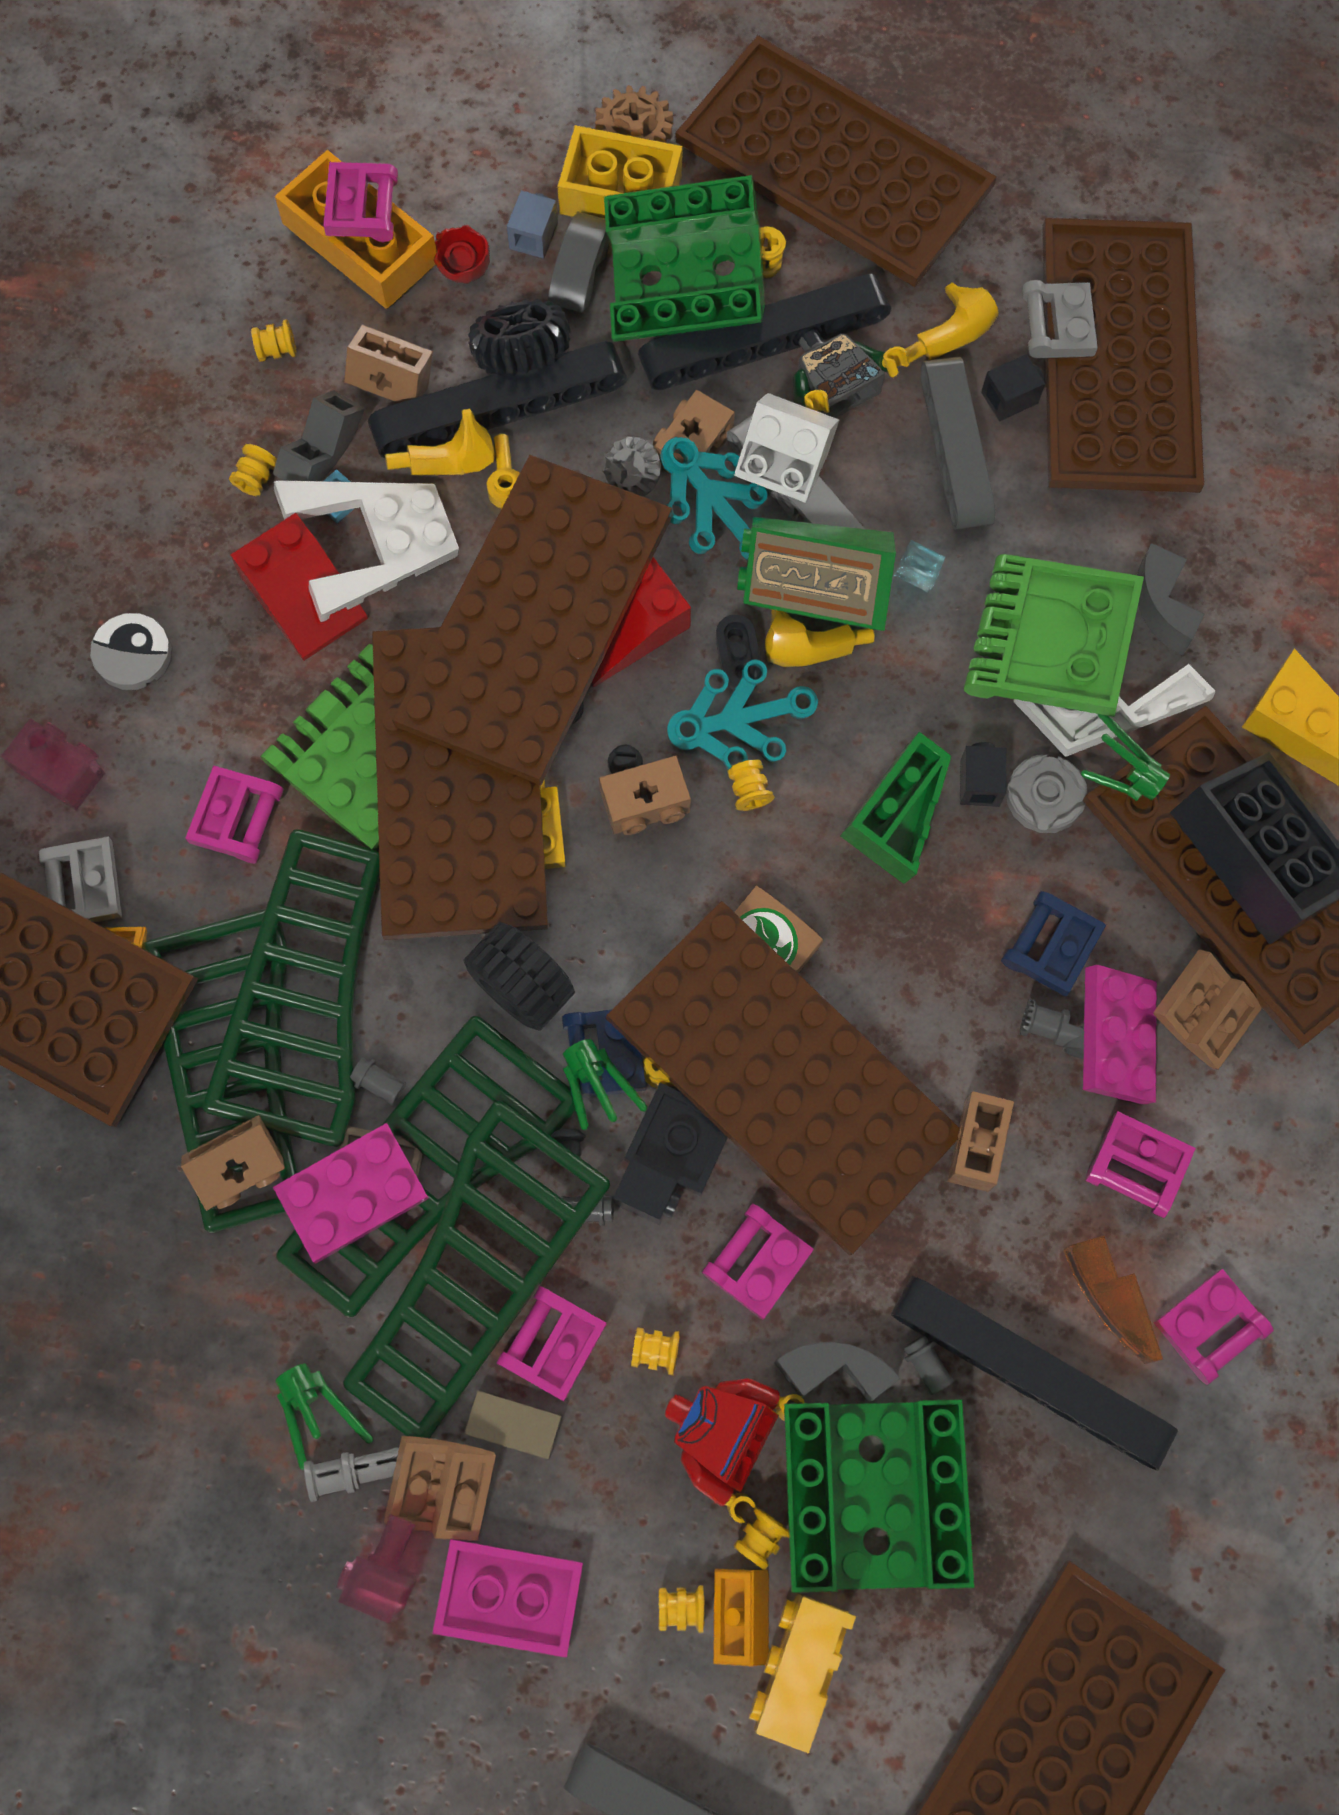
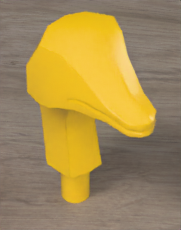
M954 283L947 285L945 292L955 305V313L942 325L917 334L918 341L905 348L909 363L923 355L932 360L971 343L986 333L998 317V307L990 293L984 288L959 287Z
M463 409L459 430L451 441L438 446L407 445L408 452L385 454L387 470L410 467L411 475H464L481 471L492 464L495 452L491 437L486 428L476 421L471 409Z
M771 609L772 620L765 639L767 661L778 666H808L850 655L855 645L873 643L875 636L873 629L852 630L848 624L825 632L806 630V627L801 622L791 618L786 612Z

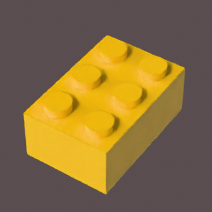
M575 125L558 183L559 213L574 217L577 212L605 218L604 196L679 186L682 176V146Z

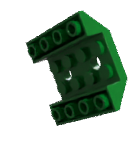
M752 175L604 196L606 233L612 243L615 302L610 303L613 342L762 323L765 293L761 232ZM723 261H730L735 264L730 274L720 276L715 273L718 264ZM648 272H660L661 278L655 285L647 286L642 283L644 276Z
M962 1400L870 1404H784L791 1592H830L843 1589L920 1587L927 1589L974 1588ZM866 1436L876 1437L883 1445L881 1458L873 1463L865 1461L859 1453V1444ZM875 1527L882 1529L888 1537L887 1548L878 1555L870 1554L865 1549L863 1542L866 1532Z

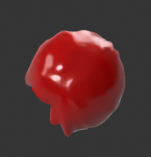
M466 224L462 227L444 229L442 232L436 233L435 246L437 254L434 257V263L447 279L457 283L468 284L478 280L485 274L490 263V250L484 235H481Z

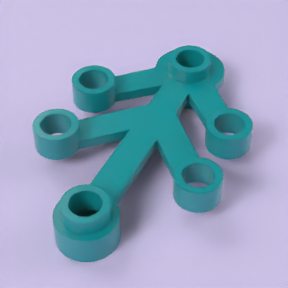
M675 437L668 440L662 447L660 454L662 465L671 473L670 502L666 506L672 507L675 505L682 511V516H677L673 513L670 523L680 524L690 514V506L686 501L688 479L696 489L695 532L689 538L690 548L697 554H705L714 546L715 536L712 532L713 509L739 540L741 552L744 528H750L726 499L739 500L746 507L756 509L767 500L766 488L754 483L745 485L711 480L700 469L717 470L721 477L733 479L740 458L735 453L720 455L700 452L690 439ZM673 453L680 454L683 457V463L678 462ZM725 461H730L734 465V471L726 468ZM750 491H755L758 494L759 501L751 498ZM698 535L706 539L707 546L699 544L697 541ZM741 552V555L748 561L749 553Z
M751 660L744 666L742 670L743 677L721 714L704 717L716 694L722 693L729 683L728 676L723 670L713 669L705 676L704 687L691 709L679 711L670 719L667 726L668 738L674 746L682 750H692L696 747L702 748L723 761L724 766L729 770L732 767L728 761V756L731 752L740 753L742 762L748 760V756L743 748L737 746L729 748L708 734L726 730L760 751L767 761L776 762L782 759L786 753L784 741L777 737L769 738L747 724L790 714L796 719L808 718L816 711L818 698L811 688L798 686L792 689L786 698L743 708L755 686L760 684L767 676L766 665L760 660ZM750 666H758L762 671L761 678L751 679L747 673ZM712 675L722 677L723 686L721 688L715 689L710 686L709 678ZM798 695L808 697V708L801 709L796 705L795 700ZM685 722L691 723L695 729L694 735L691 737L683 736L680 732L681 724ZM771 742L777 743L780 746L781 752L777 757H772L767 753V745Z

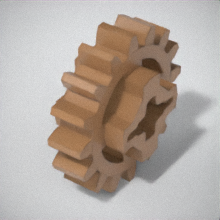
M627 85L626 93L624 94L614 89L613 99L603 97L602 108H596L595 129L663 143H666V139L672 138L673 112L669 111V102L667 100L659 102V92L657 91L647 95L646 86H642L639 92H633L631 85Z

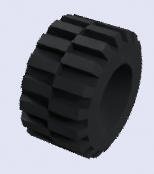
M498 922L464 958L468 973L499 1006L523 1025L541 1031L575 994L571 980L554 959L523 932L505 923Z

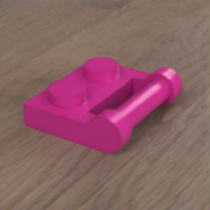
M329 162L324 216L326 236L372 237L380 242L392 240L394 225L391 222L393 186L397 184L398 180L397 168L391 164ZM368 182H376L378 184L376 218H365Z
M213 765L185 839L189 844L231 855L248 863H257L261 852L258 849L274 803L280 801L284 789L276 783ZM249 794L259 795V800L243 842L232 840Z
M1117 1111L1112 1117L1096 1157L1087 1172L1085 1181L1095 1186L1099 1184L1105 1185L1152 1208L1151 1213L1165 1218L1171 1209L1196 1148ZM1111 1158L1163 1182L1160 1193L1108 1169Z
M752 1203L744 1213L747 1217L714 1263L708 1262L701 1273L760 1319L764 1320L814 1249L774 1220L762 1208ZM761 1228L771 1236L736 1282L727 1273Z
M1223 1269L1214 1273L1154 1322L1195 1375L1206 1385H1209L1218 1378L1217 1372L1258 1338L1264 1340L1274 1331L1267 1318L1255 1309ZM1239 1315L1246 1325L1204 1358L1196 1348L1235 1316Z
M539 1286L533 1297L536 1299L535 1304L508 1352H502L496 1363L565 1402L607 1323L548 1289ZM552 1308L562 1315L533 1367H530L523 1363L522 1360Z

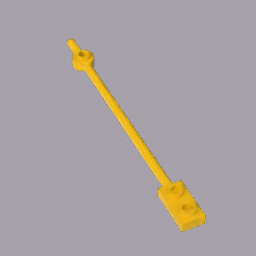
M499 434L494 437L497 470L487 480L488 497L493 505L501 509L520 474L512 469L509 437L505 434ZM501 483H512V485L508 488L500 487ZM544 780L540 786L545 869L566 867L557 786L545 787Z

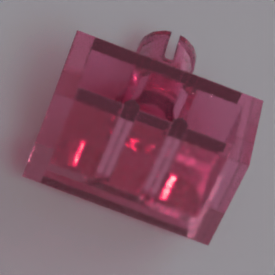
M30 718L3 752L1 758L14 772L77 811L105 775V772L96 761L99 756L80 742L75 747L65 741L67 735L53 724L47 722L43 727Z
M389 1514L388 1522L375 1552L357 1556L353 1563L348 1561L344 1566L337 1583V1588L343 1590L338 1602L389 1624L400 1619L419 1575L403 1568V1565L399 1564L416 1524Z

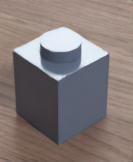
M520 192L507 224L509 249L544 259L558 223L556 200L539 193Z

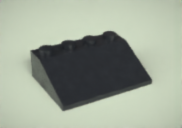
M1270 752L1200 785L1170 812L1181 830L1190 838L1204 857L1205 862L1215 871L1229 890L1230 895L1239 903L1254 923L1255 928L1264 936L1269 944L1289 934L1339 901V841Z

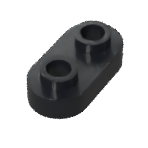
M729 615L723 618L716 629V645L721 670L727 674L729 679L728 687L733 691L742 679L737 677L735 673L743 670L744 666L751 660L761 661L754 625L748 618L742 615ZM732 635H737L742 640L738 643H733L728 638ZM750 666L747 673L751 679L761 678L762 671L758 666Z

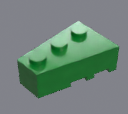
M918 732L896 758L840 837L901 883L905 884L918 872L919 859L924 842L928 838L931 828L929 825L935 805L939 801L952 756L921 732Z

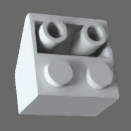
M767 393L756 404L734 476L806 503L827 458L839 419Z

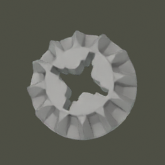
M626 436V438L620 441L613 442L614 446L610 452L604 455L606 465L602 470L606 475L608 484L642 497L646 496L657 485L661 473V462L656 449L647 440L639 437ZM634 458L633 465L642 474H629L626 477L627 470L623 468L621 461L631 462Z

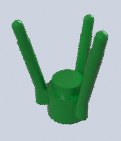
M1098 714V717L1134 753L1132 754L1108 734L1102 735V741L1133 766L1126 777L1132 783L1127 785L1088 770H1083L1081 776L1123 792L1135 801H1138L1142 795L1150 801L1153 800L1167 783L1170 774L1163 770L1161 764L1151 758L1110 716Z
M592 1039L577 1042L563 1052V1056L568 1064L563 1071L570 1084L576 1113L582 1130L588 1129V1121L578 1079H580L581 1083L590 1082L608 1119L611 1122L617 1120V1115L598 1078L604 1073L602 1066L641 1111L647 1110L648 1106L611 1062L604 1048L598 1050Z
M304 1363L285 1371L275 1379V1383L280 1390L277 1398L284 1410L294 1452L301 1470H304V1462H307L294 1410H300L312 1437L315 1439L320 1438L321 1432L309 1407L311 1403L318 1399L316 1390L320 1391L367 1444L373 1442L372 1435L326 1384L320 1371L311 1373L308 1365Z

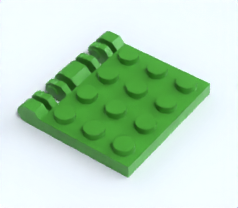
M1008 554L998 555L995 559L993 575L989 585L992 590L1003 593L993 592L987 595L984 604L986 608L983 609L977 632L979 639H976L973 648L975 649L974 652H977L976 654L989 658L977 657L973 660L971 659L964 691L971 696L987 699L999 696L1115 717L1144 576Z
M368 644L358 654V658L373 672V645ZM353 660L347 668L367 688L358 695L348 683L338 677L330 683L332 688L351 705L346 708L333 694L324 690L305 709L307 714L326 731L321 734L315 726L301 716H298L294 721L296 729L313 742L308 750L304 752L291 737L282 733L276 741L297 761L293 763L274 745H270L260 757L272 770L362 845L377 851L379 849L374 676L368 669Z

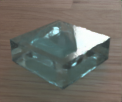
M911 540L904 551L895 576L929 593L936 582L945 556Z

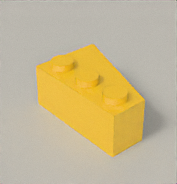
M1294 648L1275 674L1242 728L1339 786V696Z
M796 1593L794 1602L786 1600L778 1627L785 1629L780 1647L771 1646L764 1667V1672L770 1674L765 1693L757 1691L749 1715V1719L756 1721L754 1726L756 1734L809 1753L828 1700L827 1692L834 1670L838 1671L842 1655L839 1653L846 1630H852L856 1619L855 1615Z

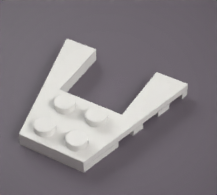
M274 481V492L284 520L294 513L300 519L360 507L381 563L379 566L309 580V591L320 622L328 620L331 614L345 607L350 609L363 603L365 597L382 589L385 592L396 587L397 582L413 574L416 577L458 556L459 547L435 484Z
M1187 664L1129 706L1119 697L1115 717H1110L1128 733L1206 703L1213 699L1216 691L1190 664ZM1014 699V703L1065 757L1104 742L1101 739L1103 734H1108L1112 738L1117 737L1098 717V714Z

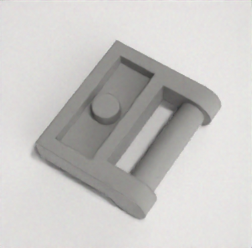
M1040 280L1026 282L1022 286L1023 299L1028 303L1031 339L1028 342L1029 355L1033 358L1095 356L1097 339L1090 283L1044 284ZM1043 302H1051L1055 339L1052 340L1046 336Z
M109 836L47 847L39 851L40 865L45 867L48 898L66 907L61 865L70 861L75 909H72V911L93 922L122 918L113 841Z

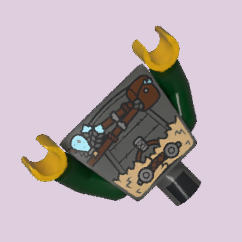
M811 330L805 333L799 341V345L805 353L799 358L798 371L793 376V401L801 406L836 418L881 394L884 372H888L890 377H895L899 373L897 367L910 366L906 351L903 347L899 346L890 348L886 352L878 351L857 341L854 342L846 334H840L825 342L818 330Z

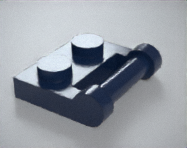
M1040 891L1033 902L1035 908L1013 948L1006 950L1001 962L1009 969L1022 972L1066 997L1070 993L1107 924L1050 893ZM1049 915H1055L1061 921L1037 962L1027 955Z
M611 1010L588 1013L573 1012L562 1016L563 1029L568 1031L569 1047L585 1040L584 1029L596 1028L599 1050L603 1048L606 1050L611 1062L636 1092L646 1091L642 1054L605 1019ZM602 1066L604 1073L602 1074L603 1080L600 1082L606 1094L625 1093ZM578 1079L583 1099L597 1097L590 1082L581 1083L580 1079Z

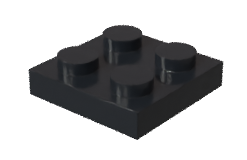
M660 1082L624 1157V1161L630 1163L631 1159L677 1180L678 1186L701 1196L728 1137L682 1092Z

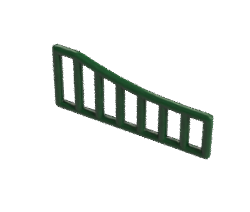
M295 829L290 833L203 1102V1110L207 1114L245 1123L260 1115L267 1130L332 1147L342 1145L356 1101L355 1082L350 1078L354 1070L353 1005L355 982L363 936L380 876L379 851L300 829ZM303 847L366 864L360 886L296 869ZM291 884L355 901L350 923L284 906ZM279 921L346 939L342 962L272 944ZM267 959L338 978L337 1002L260 982ZM258 998L336 1019L337 1044L248 1021L254 999ZM242 1037L336 1061L339 1087L235 1060ZM229 1077L337 1104L331 1126L327 1128L224 1101L222 1099Z
M266 909L147 940L143 944V949L162 959L161 954L258 928L261 925ZM279 921L272 944L287 947L282 924ZM251 953L185 970V972L198 978L195 985L246 971ZM267 959L266 965L271 964L269 984L284 988L287 964ZM237 997L179 1013L163 1042L187 1153L243 1123L237 1122L204 1132L200 1131L196 1109L203 1107L208 1088L192 1092L187 1069L216 1062L222 1043L183 1053L178 1030L231 1016ZM255 998L251 1010L266 1007L265 1025L281 1029L283 1005ZM242 1037L237 1056L264 1048L265 1068L282 1072L281 1047ZM242 1079L227 1084L222 1100L226 1101L266 1090L269 1112L287 1117L283 1090ZM272 1131L274 1143L284 1160L285 1169L280 1171L283 1182L298 1173L290 1135ZM242 1164L229 1168H233L238 1173L242 1171ZM197 1196L203 1226L209 1233H215L286 1213L278 1197L219 1213L217 1206L206 1211Z
M472 1016L382 1125L387 1123L394 1135L396 1133L454 1178L459 1160L408 1121V1118L424 1100L468 1136L471 1134L479 1122L435 1088L436 1084L450 1068L493 1102H504L549 1136L554 1131L560 1130L576 1109L571 1089L568 1085L481 1017ZM476 1036L561 1101L546 1121L461 1055ZM493 1133L486 1141L487 1144L513 1163L537 1149V1147L524 1138L509 1147ZM483 1164L473 1171L470 1185L478 1189L499 1173L487 1164ZM424 1188L429 1199L418 1206L426 1212L408 1230L394 1219L378 1228L395 1242L379 1262L375 1261L354 1243L337 1251L366 1275L350 1296L297 1254L304 1245L296 1230L292 1232L278 1249L276 1258L346 1317H355L393 1270L437 1225L450 1190L440 1199H437Z
M495 1101L466 1139L441 1217L419 1266L371 1343L344 1378V1388L404 1435L430 1439L610 1187L609 1179L502 1101ZM500 1121L589 1185V1188L575 1207L486 1143ZM477 1158L564 1221L550 1242H547L470 1185ZM463 1202L538 1256L524 1278L454 1227ZM447 1244L513 1292L498 1314L436 1269ZM427 1284L487 1328L472 1350L414 1307ZM404 1322L461 1364L446 1386L390 1345ZM379 1360L383 1361L435 1401L420 1423L364 1381Z

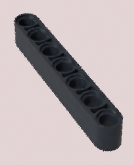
M865 274L764 306L762 323L670 334L644 344L639 349L638 356L651 388L654 390H665L800 348L799 341L801 337L814 329L818 330L822 338L826 340L840 334L874 325L884 320L890 314L891 306L878 277L875 274Z
M603 341L565 352L564 356L555 359V363L552 365L546 364L542 366L541 370H530L528 374L521 372L515 376H512L511 373L498 376L496 373L381 408L370 415L368 424L378 453L382 458H385V454L408 452L407 445L437 446L451 441L459 430L463 409H471L476 421L485 427L486 430H490L613 392L626 383L627 376L614 344Z
M910 1277L891 1312L893 1318L922 1336L926 1335L929 1340H934L939 1346L1138 1463L1159 1471L1178 1433V1430L1173 1425L918 1277Z

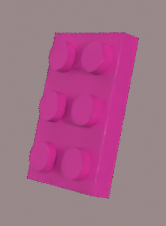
M1101 965L1085 967L1084 1091L1143 1105L1156 1103L1157 1037L1156 1016L1153 1012L1156 1009L1157 981Z
M387 1123L273 1187L312 1262L315 1264L429 1199Z
M450 1539L432 1634L567 1658L583 1562Z

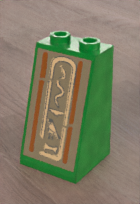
M753 517L752 529L744 528L741 552L749 553L748 566L739 568L737 590L745 591L743 604L885 631L896 556L894 532Z

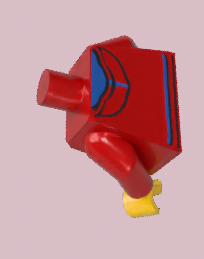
M749 1378L722 1381L715 1388L702 1386L693 1402L676 1394L669 1401L665 1411V1417L668 1420L680 1425L674 1443L683 1449L681 1462L693 1486L719 1506L727 1505L728 1513L738 1523L746 1522L734 1512L738 1502L746 1501L753 1508L756 1507L748 1495L744 1493L733 1494V1488L741 1492L778 1416L785 1421L784 1404L789 1400L797 1404H804L803 1398L797 1394L781 1397L778 1390Z

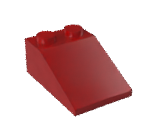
M296 513L230 554L239 576L303 661L368 619L367 614L359 604L350 609L345 607L331 614L328 620L320 622L309 591V580L337 575L339 572L319 542Z
M654 557L591 683L593 688L686 631L691 626V606Z

